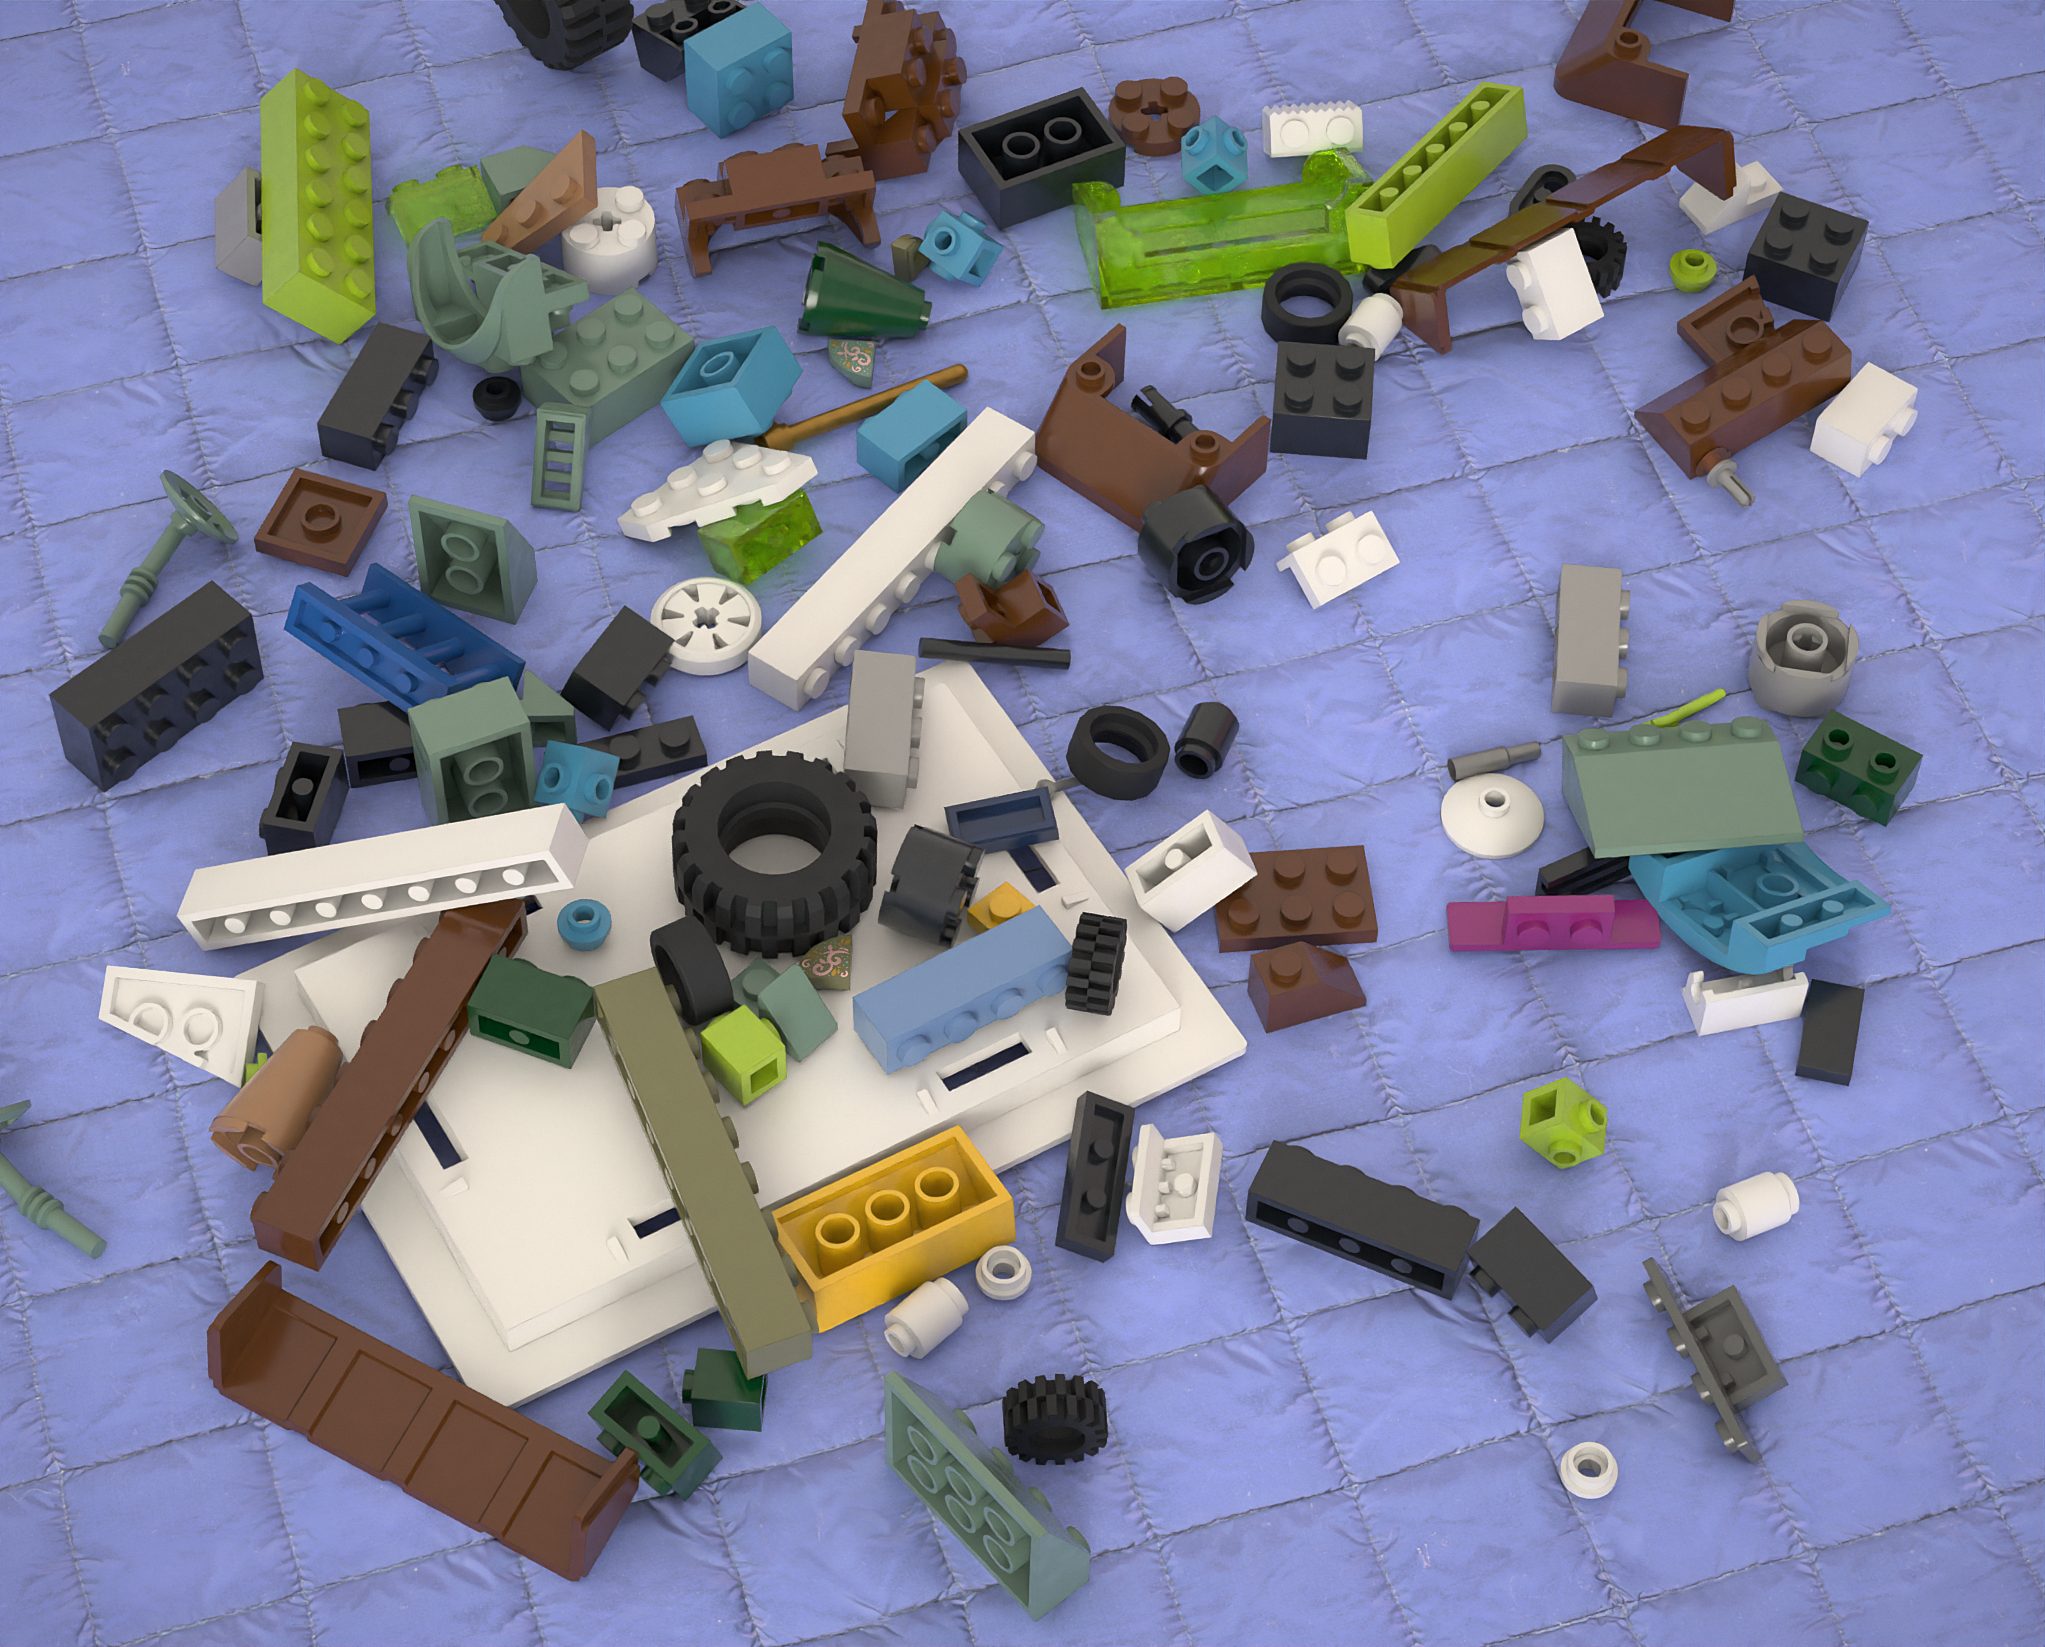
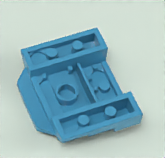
M1805 842L1630 856L1628 868L1634 880L1662 920L1684 942L1702 956L1718 965L1740 973L1752 975L1766 974L1804 961L1807 949L1847 936L1849 928L1888 916L1891 912L1890 904L1858 880L1849 882L1837 874Z

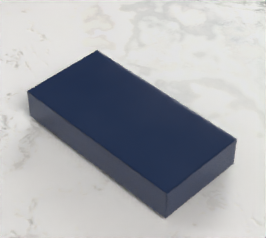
M1048 786L944 807L950 836L984 848L985 854L1059 840Z

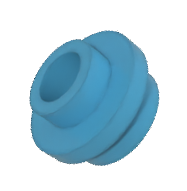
M579 899L570 902L560 911L557 918V926L561 938L570 947L580 951H590L604 943L611 932L612 920L609 910L602 903L592 899ZM590 920L588 923H578L579 921Z

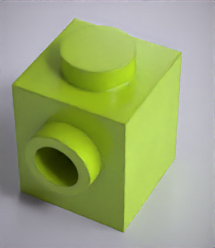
M745 1004L728 1015H721L715 1018L705 1030L700 1032L703 1065L743 1107L787 1078L785 1045L781 1042L778 1031L768 1019H759Z

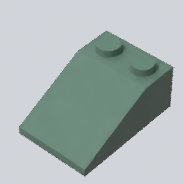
M412 494L408 501L421 592L442 606L516 625L538 582L534 548L508 519Z

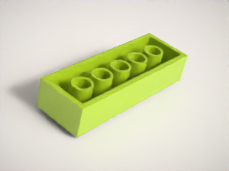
M294 68L260 99L263 304L340 345L376 314L369 110L365 109L356 100L348 99L331 89L320 79L312 78L299 69Z

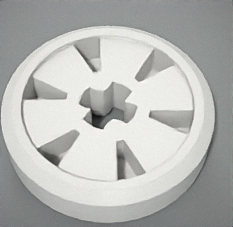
M697 577L677 583L658 598L651 613L650 623L675 640L665 658L672 662V667L689 674L716 675L736 669L748 661V651L762 638L761 610L755 597L743 586L723 578ZM705 622L706 625L709 627L711 624L715 623V627L708 629L704 625L701 628H698V624Z

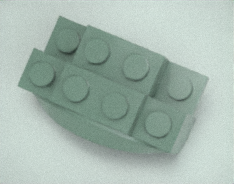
M445 217L437 218L420 229L408 249L407 271L416 321L422 323L428 336L443 350L460 361L476 364L485 368L490 373L506 372L515 366L533 363L536 361L537 355L554 350L552 341L553 331L571 325L569 312L573 309L572 305L590 300L588 282L586 280L540 261V257L534 254L524 255L490 240L456 250L451 220ZM467 278L471 279V282L475 283L477 296L473 291L471 285L469 284Z

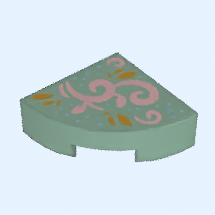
M828 339V358L831 366L847 376L849 382L853 385L872 388L876 342Z

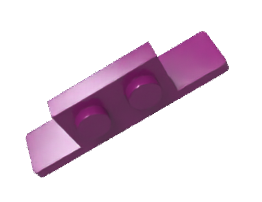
M1614 895L1507 896L1506 901L1449 902L1446 907L1449 948L1452 951L1655 949L1660 947L1662 939L1658 913L1647 899L1614 900Z

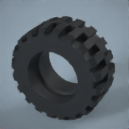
M494 0L504 14L505 22L517 34L516 38L522 46H527L530 54L537 61H543L544 66L556 70H572L620 45L628 37L633 26L634 6L630 3V0Z
M772 750L757 751L756 757L744 759L743 754L726 761V768L720 770L715 766L700 777L701 787L694 784L688 789L682 798V806L675 812L672 823L673 835L671 840L675 892L678 902L685 906V915L695 916L704 925L716 944L722 945L726 941L731 943V951L748 956L750 951L761 952L764 959H778V953L792 952L793 957L805 955L810 950V947L837 937L839 930L845 934L860 921V913L868 910L873 899V887L876 885L878 831L876 818L871 815L870 802L860 790L856 791V783L842 771L835 775L832 773L831 764L816 757L813 762L804 760L803 753L787 751L786 756L772 755ZM770 834L799 838L811 844L821 853L808 866L786 874L754 872L737 864L728 856L740 844L752 838Z

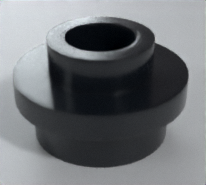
M494 376L482 380L475 386L472 394L475 408L485 419L494 422L505 421L514 416L522 400L519 385L514 380L502 376Z

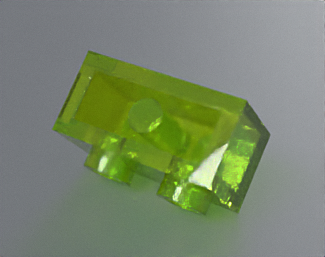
M797 489L783 501L764 506L761 500L749 505L735 506L737 509L736 516L705 525L697 531L714 571L745 586H748L823 533L806 492Z

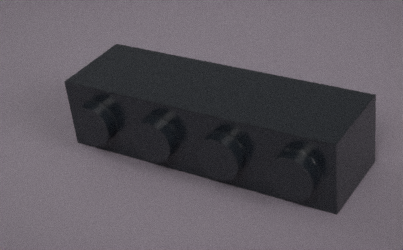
M1273 1140L1248 1190L1245 1216L1246 1221L1450 1301L1470 1261L1466 1251L1477 1242L1480 1219L1470 1216L1466 1211L1457 1206L1436 1203L1418 1196L1408 1187L1387 1184L1365 1175L1364 1172L1356 1167L1338 1165L1315 1156L1310 1150L1302 1146H1289Z

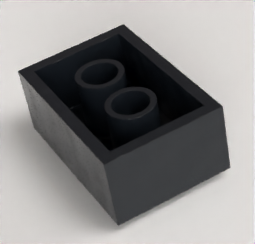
M1083 87L958 130V171L999 230L1124 186L1126 145Z

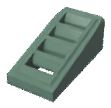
M544 402L537 409L531 505L573 511L581 510L591 434L592 407ZM553 421L575 424V431L552 428ZM551 441L574 444L573 451L550 448ZM548 461L572 464V472L547 469ZM545 482L571 484L570 492L545 489Z

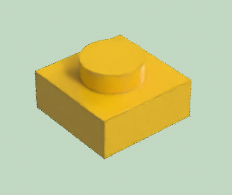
M1006 881L967 910V924L981 934L1036 906Z

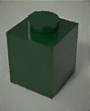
M698 1348L695 1370L685 1369L682 1387V1403L691 1404L693 1426L761 1432L768 1387V1373L747 1380L736 1351Z

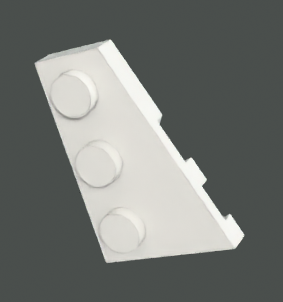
M107 965L98 1019L151 1045L157 1046L242 1089L245 1085L246 1063L253 1064L265 983L256 980Z

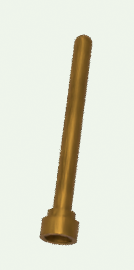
M955 364L788 426L784 422L777 424L773 421L772 426L765 433L753 438L754 444L759 447L789 452L794 450V444L882 412L894 403L902 392L913 389L925 379L941 390L962 383L968 377V369L962 364Z

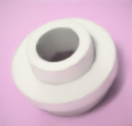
M996 1246L987 1251L977 1263V1285L990 1298L996 1300L1015 1299L1021 1296L1031 1283L1032 1270L1030 1263L1014 1247ZM1004 1272L1012 1275V1278L999 1279L994 1276Z
M1583 1442L1569 1449L1563 1456L1560 1465V1477L1564 1486L1574 1495L1586 1499H1595L1605 1496L1614 1488L1618 1477V1466L1616 1460L1606 1447L1595 1442ZM1591 1469L1598 1477H1586L1578 1471Z

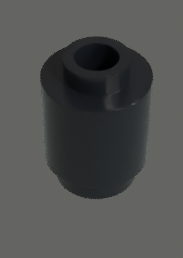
M1202 702L1192 708L1174 746L1176 754L1174 758L1175 764L1186 775L1197 779H1206L1222 767L1240 727L1237 718L1227 706L1219 702Z

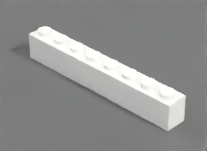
M987 406L748 651L749 684L796 712H799L811 698H818L825 691L830 678L842 666L846 667L853 662L854 649L860 650V647L872 634L877 635L882 632L892 613L902 603H909L917 594L920 584L932 572H935L934 560L942 541L951 545L956 530L951 528L950 525L970 498L982 489L988 492V488L1006 498L1008 492L1020 480L1025 481L1030 477L1037 463L1035 432Z
M560 803L195 869L177 917L203 951L569 889L574 888L589 839L567 805Z

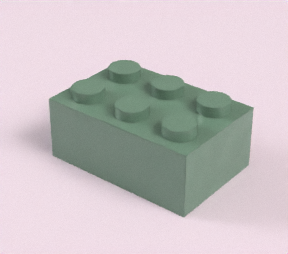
M631 286L552 337L554 350L537 355V359L533 363L520 366L523 396L536 409L544 402L592 407L589 448H591L661 401L695 350L694 338ZM553 421L559 429L575 431V424Z
M508 676L491 682H482L472 688L439 699H430L421 705L407 709L421 802L431 826L540 807V803L534 801L537 777L530 721Z

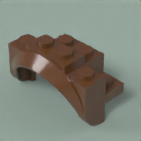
M868 0L862 25L854 26L852 38L858 45L842 111V116L853 137L827 143L825 155L826 157L845 155L847 158L861 156L864 171L872 170L875 181L927 173L931 153L936 150V147L944 138L952 136L954 122L960 114L962 84H965L967 81L965 62L962 57L956 56L957 44L954 32L951 28H946L939 11L917 14L915 9L905 10L901 1ZM898 110L885 121V112Z
M790 143L772 152L761 154L755 151L740 152L727 158L724 162L718 163L717 181L710 182L707 179H695L685 183L683 187L676 188L674 208L687 263L693 279L712 275L708 244L712 236L723 224L733 223L734 231L824 216L828 212L846 224L864 247L871 248L881 245V237L873 209L876 193L873 171H864L861 156L847 158L845 155H833L821 160L818 144L804 146L802 143Z

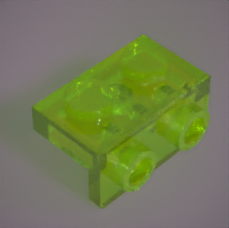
M461 164L453 165L435 174L437 179L419 184L418 179L403 182L392 189L393 194L389 195L384 207L388 215H394L407 249H409L413 238L419 230L437 218L445 217L451 220L453 236L490 224L498 217L477 165L463 169Z

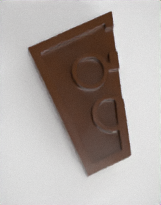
M1755 275L1750 276L1677 322V334L1709 367L1775 330L1774 319L1769 308L1765 306L1762 300L1760 287Z

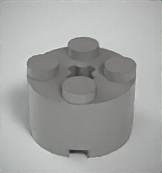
M1791 600L1782 603L1780 610L1770 615L1768 611L1760 619L1747 671L1748 681L1754 692V701L1760 708L1790 716L1824 719L1831 709L1835 710V707L1842 702L1848 691L1858 653L1859 640L1852 624L1850 623L1848 628L1838 618L1840 612L1818 601Z

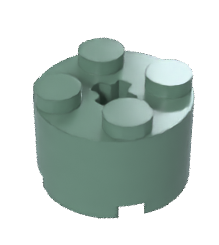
M989 488L988 492L982 489L970 498L950 525L956 532L951 545L943 541L941 542L934 560V571L953 584L968 573H972L996 591L1012 580L1018 573L1020 574L1026 569L1032 571L1041 553L1034 546L1042 536L1045 524L999 493Z

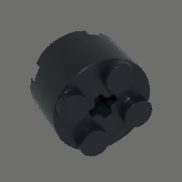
M1197 485L1192 489L1181 491L1165 501H1155L1142 514L1144 525L1138 539V553L1141 560L1175 598H1182L1188 604H1203L1225 594L1235 585L1230 578L1240 567L1246 571L1252 561L1255 548L1252 534L1207 485Z
M915 824L914 827L909 829L891 871V874L894 876L890 892H884L879 910L878 924L937 946L953 948L962 923V919H959L963 906L970 908L979 885L980 878L976 876L981 867L985 849L978 847L976 844Z

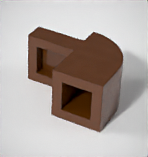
M1026 569L996 591L972 573H968L954 583L962 601L958 605V610L970 627L976 642L1037 647L1070 625L1053 587L1029 569Z

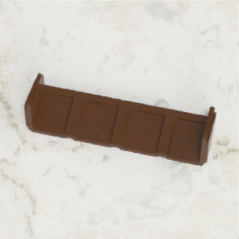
M1678 125L1627 152L1619 160L1605 164L1546 196L1545 200L1532 204L1472 236L1464 244L1454 246L1397 277V280L1391 283L1390 295L1402 307V325L1439 354H1447L1452 350L1445 298L1448 288L1492 264H1502L1516 256L1518 250L1569 222L1577 223L1595 212V208L1647 180L1654 181L1669 173L1674 165H1676L1679 171L1721 200L1729 199L1733 196V188L1737 186L1733 135L1730 131L1720 128Z
M272 1260L265 1263L217 1315L207 1330L208 1377L213 1380V1387L218 1389L221 1395L286 1430L293 1429L306 1436L307 1440L312 1444L382 1481L388 1480L398 1485L404 1493L480 1533H488L499 1539L501 1545L569 1581L578 1582L581 1577L586 1578L639 1488L640 1465H638V1451L626 1447L615 1462H611L283 1290L282 1267Z

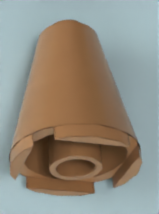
M309 1026L308 1030H294L214 1118L209 1127V1132H213L210 1138L213 1144L225 1155L253 1172L258 1164L275 1169L271 1179L276 1180L283 1156L291 1147H297L306 1133V1125L311 1112L318 1104L324 1105L333 1090L335 1076L341 1067L343 1052L337 1046L339 1041L336 1036L318 1026Z

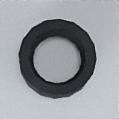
M1292 263L1276 270L1265 282L1261 320L1265 332L1276 343L1278 341L1323 345L1339 343L1338 333L1352 313L1353 292L1351 286L1339 271L1320 263ZM1311 296L1328 302L1334 310L1324 316L1306 318L1285 311L1280 303L1291 297Z
M1103 705L1089 709L1079 718L1068 745L1066 760L1071 773L1076 779L1094 793L1113 800L1133 801L1147 797L1157 787L1168 762L1170 746L1166 734L1154 721L1142 713L1122 706ZM1095 743H1111L1123 747L1134 754L1141 763H1126L1114 759L1102 752Z
M685 916L651 932L649 940L655 966L664 986L673 984L681 1004V1017L689 1025L697 1026L732 1010L734 995L729 974L712 937L695 916Z

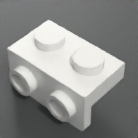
M1372 510L1356 519L1352 512L1349 511L1327 523L1325 526L1329 533L1315 540L1312 532L1285 546L1289 555L1278 561L1276 565L1280 572L1289 567L1291 568L1313 610L1400 563Z
M1153 1124L1141 1125L1138 1146L1134 1147L1132 1153L1135 1172L1132 1192H1129L1126 1198V1212L1131 1224L1136 1225L1150 1245L1212 1237L1223 1143L1215 1132L1164 1139Z

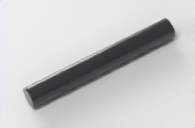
M924 637L920 638L918 646L919 658L1064 670L1069 669L1071 662V652L1068 649Z

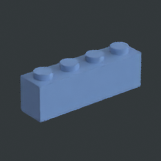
M1038 905L852 997L854 1031L887 1075L905 1066H915L922 1062L929 1054L951 1043H960L968 1039L978 1029L998 1019H1008L1018 1013L1022 1007L1044 996H1054L1067 987L1066 981L1070 968L1068 967L1069 960L1073 951L1072 945L1043 908Z

